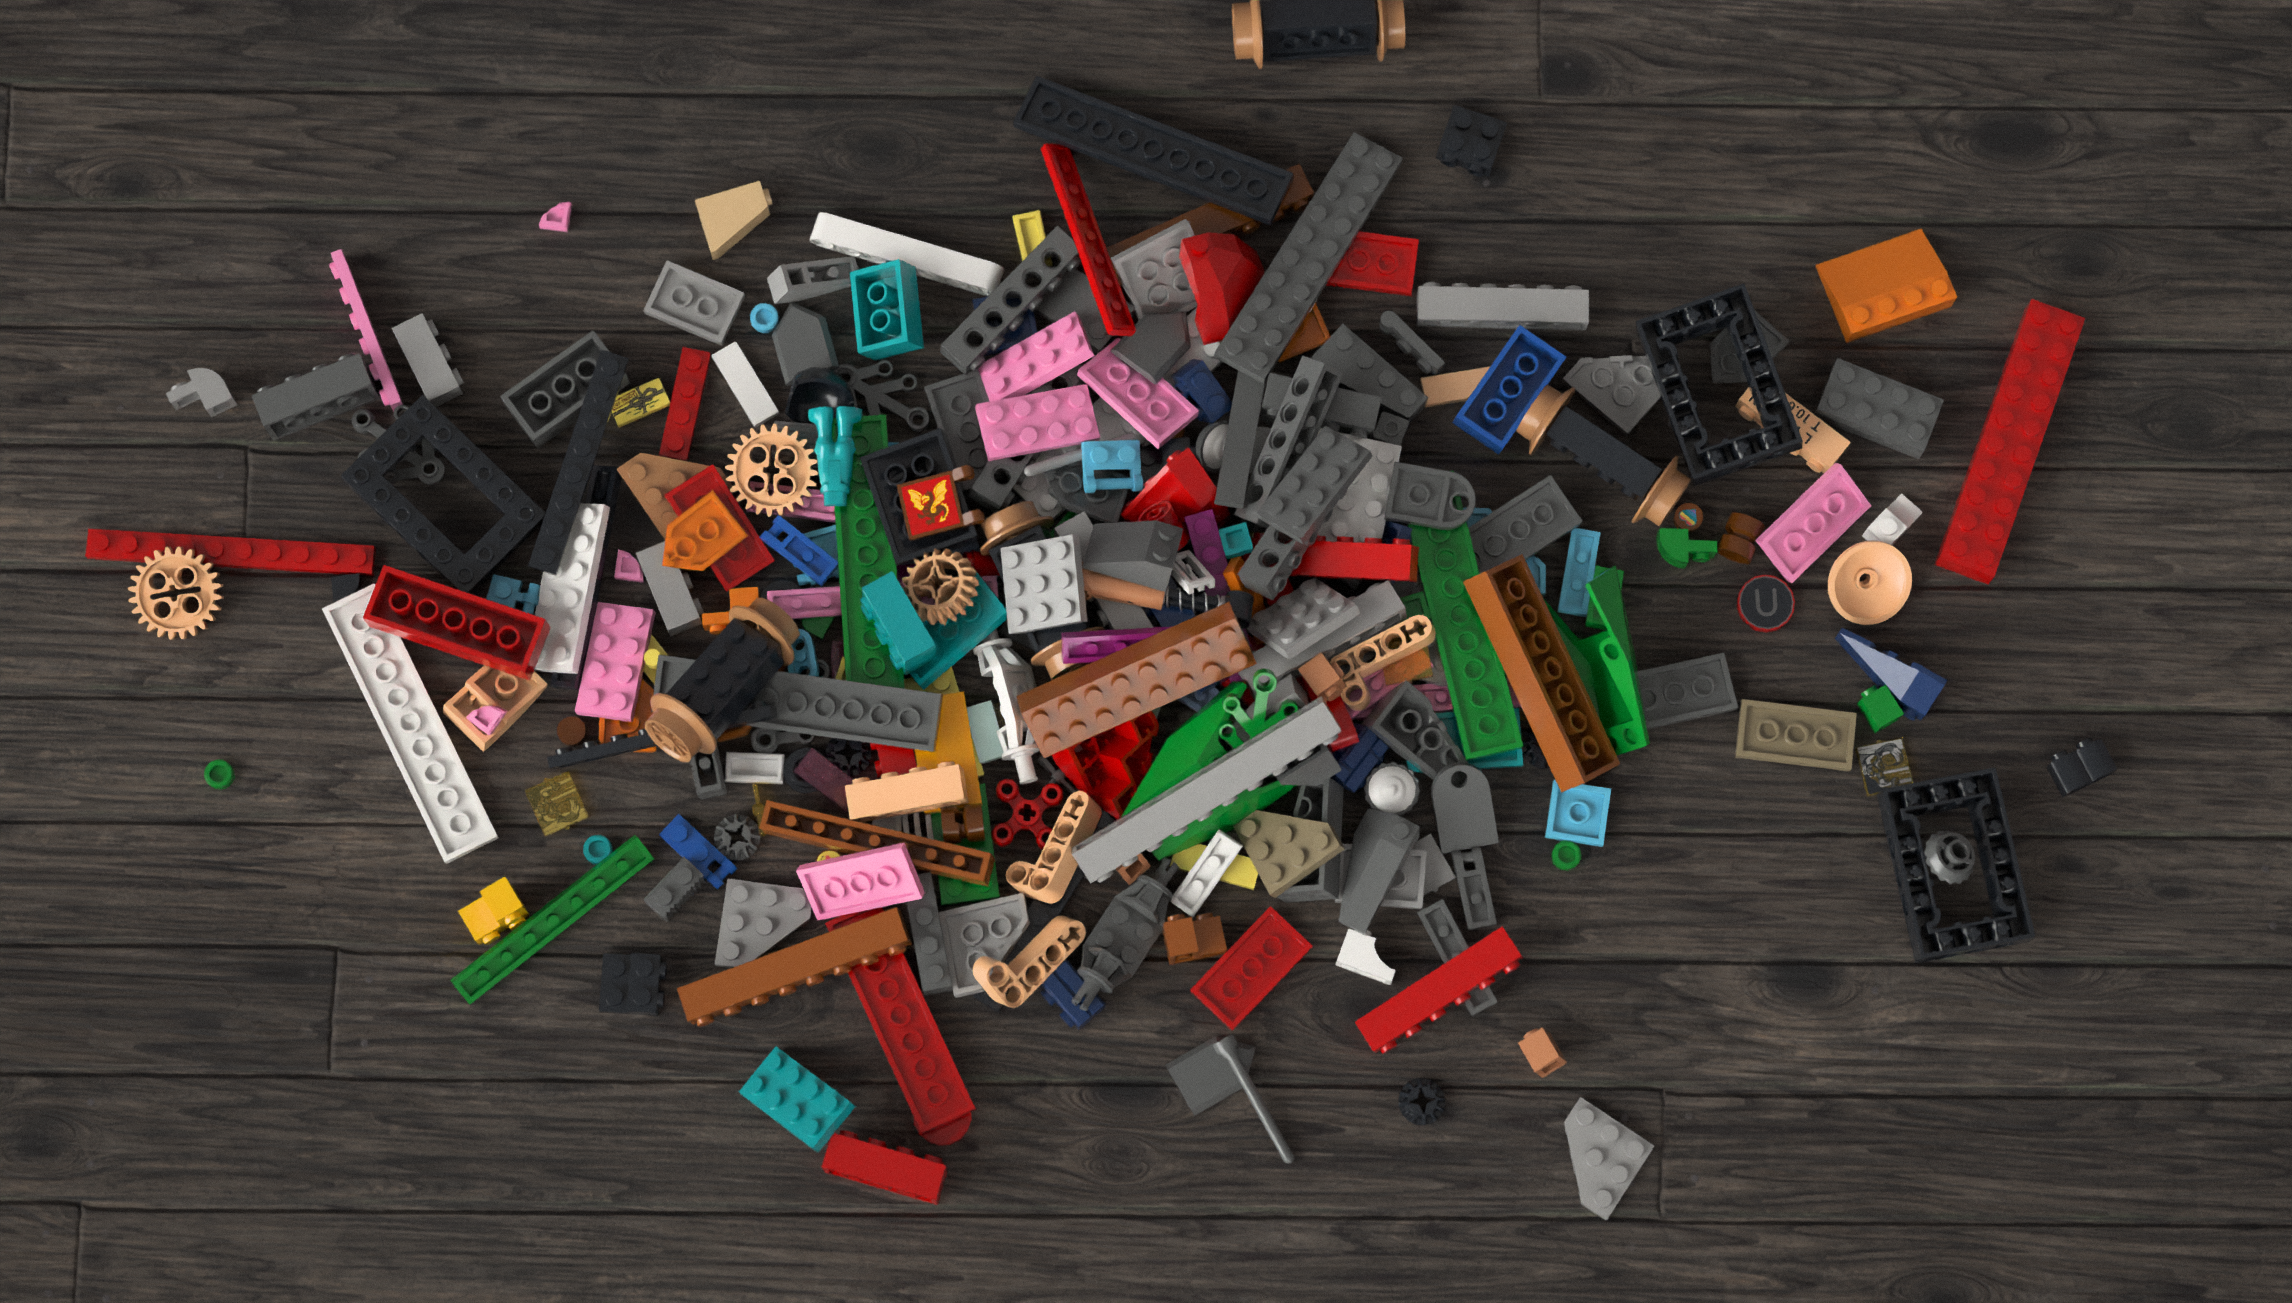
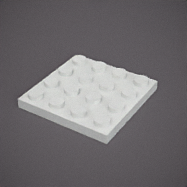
M1338 432L1370 450L1373 457L1348 487L1344 498L1339 499L1333 508L1331 518L1318 531V536H1326V541L1337 542L1338 536L1354 537V542L1364 543L1365 538L1382 539L1394 462H1399L1402 446Z

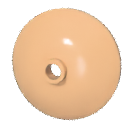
M1875 540L1860 542L1846 549L1834 562L1828 577V594L1833 607L1845 619L1861 625L1878 624L1894 616L1907 601L1912 586L1911 568L1905 556L1894 546ZM1867 573V578L1864 581H1860L1861 575Z

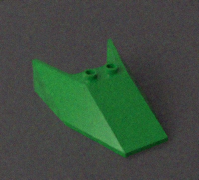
M1613 566L1585 584L1607 630L1580 639L1575 636L1545 599L1544 601L1612 747L1618 756L1650 744L1633 642L1616 566Z
M1232 681L1167 738L1121 817L1227 754L1226 750L1219 743L1218 726L1222 721L1228 720L1231 713L1223 709L1222 699L1228 693H1234L1240 699L1247 688L1244 682ZM1228 700L1226 705L1232 707L1237 702L1235 700ZM1276 780L1262 787H1257L1252 791L1245 789L1237 794L1238 799L1227 806L1222 804L1212 809L1213 814L1205 820L1198 822L1196 819L1187 825L1188 829L1176 837H1173L1171 834L1162 840L1163 844L1151 851V853L1160 861L1163 858L1212 839L1219 829L1225 833L1234 829V825L1256 810L1263 811L1297 785H1281Z

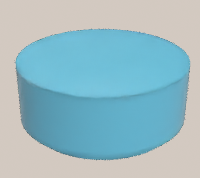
M762 303L752 309L750 321L756 331L769 333L777 327L779 316L774 306Z

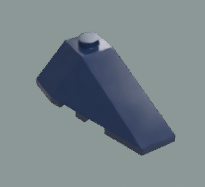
M1841 628L1835 637L1836 641L1879 688L1884 685L1888 687L1903 711V716L1910 720L1918 719L1921 721L1947 682L1946 679L1918 663L1913 662L1911 666L1902 663L1897 653L1890 650L1889 652L1877 651V646L1873 642L1844 628Z

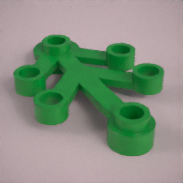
M1267 668L1259 669L1253 675V686L1257 691L1253 719L1240 706V699L1236 694L1228 693L1222 699L1223 709L1234 716L1249 734L1250 739L1298 710L1297 703L1294 700L1287 699L1281 703L1279 711L1265 720L1268 694L1273 692L1277 685L1274 672ZM1264 675L1270 678L1265 683L1259 681V678ZM1228 700H1235L1237 702L1232 707L1226 705ZM1287 706L1295 708L1291 713L1285 712L1284 709ZM1225 720L1219 724V736L1227 740L1234 749L1244 743L1236 734V726L1232 721ZM1231 727L1233 730L1231 733L1225 734L1222 732V729Z

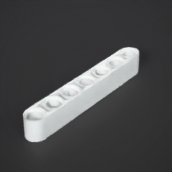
M828 213L818 214L810 237V241L817 246L877 264L900 259L915 266L917 276L985 296H989L999 286L1004 271L1002 266L987 260Z

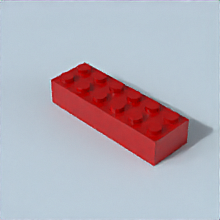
M383 565L363 615V619L369 627L529 681L551 628L544 618Z

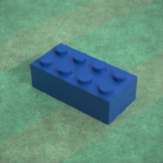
M1519 325L1452 423L1499 455L1517 430L1532 403L1553 378L1566 359V356Z

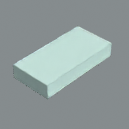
M991 700L967 707L970 732L979 762L984 764L1002 758L1003 750L996 732L1000 728Z

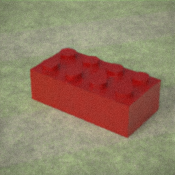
M840 1130L839 1134L834 1133L831 1136L822 1164V1168L826 1173L938 1205L948 1173L946 1165H943V1159L927 1154L922 1159L916 1157L913 1150L897 1146L896 1151L887 1148L885 1142L873 1138H868V1142L858 1140L857 1134L846 1130Z

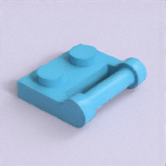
M1140 440L1081 442L1083 488L1085 493H1095V490L1131 489L1133 492L1142 491L1143 478L1141 475ZM1130 469V478L1095 479L1094 471Z

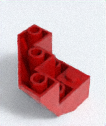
M1186 448L1183 452L1177 450L1171 454L1166 460L1168 463L1158 474L1145 482V488L1135 499H1132L1123 506L1122 513L1120 514L1121 522H1136L1144 510L1156 503L1167 501L1171 503L1178 515V521L1182 522L1186 530L1187 527L1184 520L1186 516L1213 509L1219 530L1230 521L1231 515L1227 506L1214 504L1217 487L1189 448Z

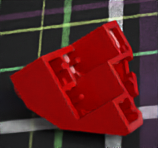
M1208 232L1182 239L1179 254L1180 261L1197 302L1195 324L1204 345L1224 339L1265 274L1257 251L1234 234Z
M1149 711L1053 754L1052 757L1056 765L1079 791L1087 793L1102 809L1118 820L1122 818L1123 812L1151 766L1153 753H1150L1153 736H1157L1159 723L1153 711Z

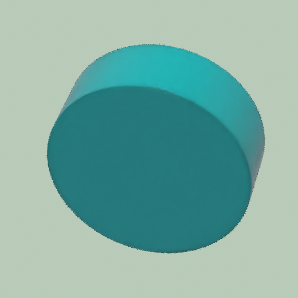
M602 835L589 837L583 846L584 856L594 865H597L613 852L611 842Z

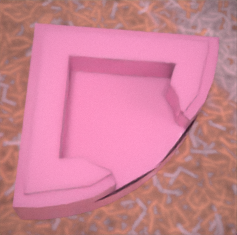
M571 202L559 203L545 213L539 223L540 229L568 232L572 209Z
M618 549L614 578L616 580L644 583V575L639 562L630 553Z
M490 705L472 711L466 718L486 734L491 735L508 711L502 707Z

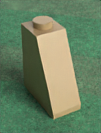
M760 181L695 200L713 260L719 259L770 215L768 206L773 204L768 188L762 189Z

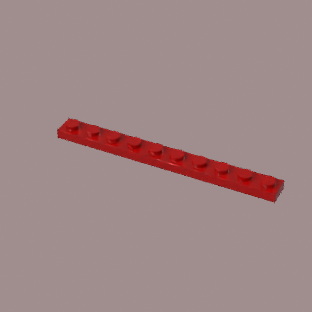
M88 529L85 557L95 560L145 562V556L155 560V550H159L164 556L166 547H171L175 554L179 546L183 547L184 555H186L189 549L195 550L194 558L200 554L205 555L202 564L205 565L212 562L214 564L213 567L347 575L360 573V575L373 576L376 547L372 545Z

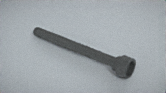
M1231 1034L1214 1043L1213 1047L1218 1055L1221 1054L1223 1059L1226 1058L1283 1161L1287 1164L1292 1163L1294 1155L1237 1054L1239 1050L1236 1046L1238 1045L1236 1038Z

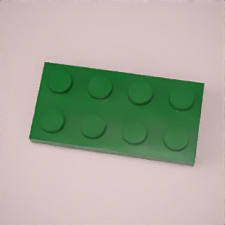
M984 783L979 784L983 805L982 815L985 841L968 842L965 838L960 844L954 845L988 852L994 857L986 786ZM941 813L931 814L934 840L944 842ZM995 862L988 887L938 875L942 906L1000 898Z

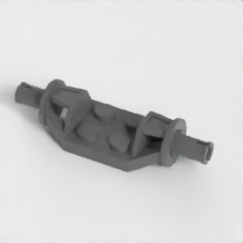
M1163 858L1152 877L1139 875L1136 883L1116 895L1083 944L1081 967H1079L1077 972L1084 979V983L1071 1000L1077 1007L1081 999L1085 997L1079 1009L1087 1011L1099 990L1110 994L1113 992L1114 987L1131 979L1162 932L1168 902H1171L1173 899L1172 893L1166 886L1179 869L1178 865L1173 862L1169 870L1165 871L1171 862L1170 859ZM1096 957L1097 959L1094 963L1093 968L1091 969V965L1094 961V958ZM1116 970L1115 974L1108 980L1111 974Z

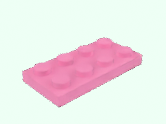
M1074 311L985 361L978 370L989 401L1026 395L1094 357V353L1082 321Z
M1118 337L1078 369L1077 376L1150 443L1159 449L1197 418L1199 410L1164 378L1155 385L1111 353V350L1121 340Z
M1087 384L979 403L975 407L988 461L1080 445L1084 441H1099L1100 439Z
M1834 463L1756 539V542L1787 582L1793 583L1871 507V504L1842 465Z
M598 602L575 707L577 715L633 722L645 666L644 654L649 647L656 614L653 609Z
M905 843L803 864L797 869V874L817 921L922 899L925 894Z

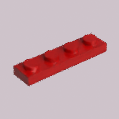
M682 348L659 452L661 457L687 462L689 460L711 352Z

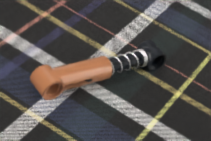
M1082 568L1085 600L1097 598L1161 610L1164 605H1167V608H1170V606L1178 607L1181 611L1189 609L1193 610V613H1196V611L1207 612L1230 602L1242 629L1250 626L1254 597L1247 592L1235 590L1227 592L1225 596L1217 594L1213 597L1208 596L1205 592L1202 594H1188L1186 591H1181L1179 587L1177 589H1170L1169 586H1167L1166 592Z

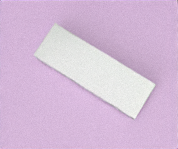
M736 341L711 355L754 428L779 415L778 409Z
M1219 829L1174 893L1171 903L1191 917H1194L1243 845Z

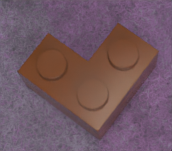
M1205 913L1196 916V920L1193 921L1192 917L1185 918V914H1178L1168 917V922H1163L1162 932L1169 965L1224 955L1227 952L1220 916L1213 917V913Z

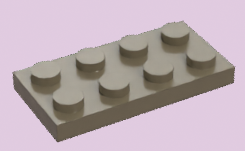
M1742 699L1740 701L1735 757L1851 771L1857 713Z

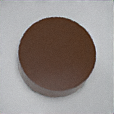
M570 716L559 722L557 735L563 744L574 747L580 745L585 740L587 729L581 719Z

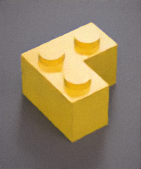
M506 877L481 890V898L458 911L479 945L482 943L485 945L493 943L500 938V932L507 928H510V930L516 929L526 921L524 918L529 916L514 887Z

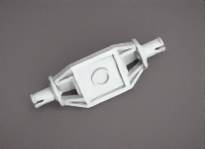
M996 628L982 640V644L973 648L974 655L978 656L981 676L993 677V685L997 690L1001 704L1000 712L1006 722L1004 727L996 731L1003 750L1001 754L1002 760L1015 761L1020 784H1029L1038 780L1031 756L1040 750L1020 712L1016 696L1037 686L1031 666L1010 648L1012 645L1010 638H999ZM1027 731L1025 745L1022 746L1023 732Z

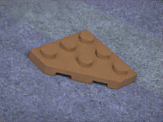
M638 453L616 468V470L665 539L667 525L674 521L677 515L664 495L709 466ZM715 467L730 490L733 487L730 481H726L727 477L721 468Z

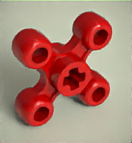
M1001 780L997 784L996 795L999 800L1011 806L1013 814L1009 821L999 823L993 827L991 832L992 841L997 846L1006 847L1012 843L1017 832L1028 830L1035 835L1038 847L1043 850L1046 843L1042 839L1044 836H1049L1053 828H1049L1043 823L1042 815L1046 809L1061 804L1064 798L1062 788L1058 784L1049 783L1042 788L1041 794L1037 798L1027 800L1020 795L1018 785L1014 780ZM1005 787H1010L1013 790L1007 795L1002 792ZM1054 791L1057 793V797L1050 799L1047 797V794ZM1025 809H1030L1031 814L1035 815V817L1030 816V821H1024L1023 815H1020V813H1024ZM1001 831L1008 833V836L1004 839H1000L997 835Z

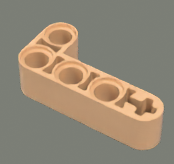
M1415 615L1331 659L1330 663L1336 661L1339 666L1343 664L1350 665V671L1342 677L1347 686L1342 689L1343 692L1340 695L1349 708L1361 711L1370 704L1371 695L1363 678L1428 646L1434 641L1436 630L1430 620L1424 615ZM1419 626H1423L1425 632L1421 636L1418 634L1417 628ZM1408 632L1409 637L1412 639L1411 642H1409L1404 633ZM1392 639H1402V644L1398 649L1390 650L1388 648ZM1369 651L1376 652V657L1372 662H1363L1365 653ZM1356 689L1362 690V697L1358 701L1349 700L1352 691Z
M1083 791L1072 793L1066 800L1036 864L1023 861L1011 864L1006 871L1008 883L1018 892L1024 893L1025 897L1050 904L1058 902L1063 897L1078 866L1072 855V847L1093 835L1102 815L1101 807Z
M1063 915L1056 916L1008 965L994 958L983 956L974 963L973 975L994 1001L1011 1008L1019 1007L1082 943L1086 935V929L1080 921ZM993 968V973L989 976L990 970Z

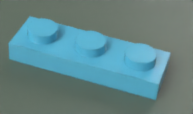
M1575 528L1571 531L1557 612L1586 617L1590 594L1585 584L1593 580L1601 532Z

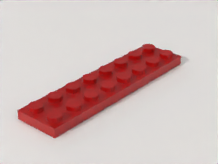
M882 907L842 915L826 922L825 925L828 931L831 932L882 913L884 910ZM903 952L893 956L886 953L878 956L879 961L873 964L862 966V963L851 966V971L848 972V975L923 1135L976 1109Z

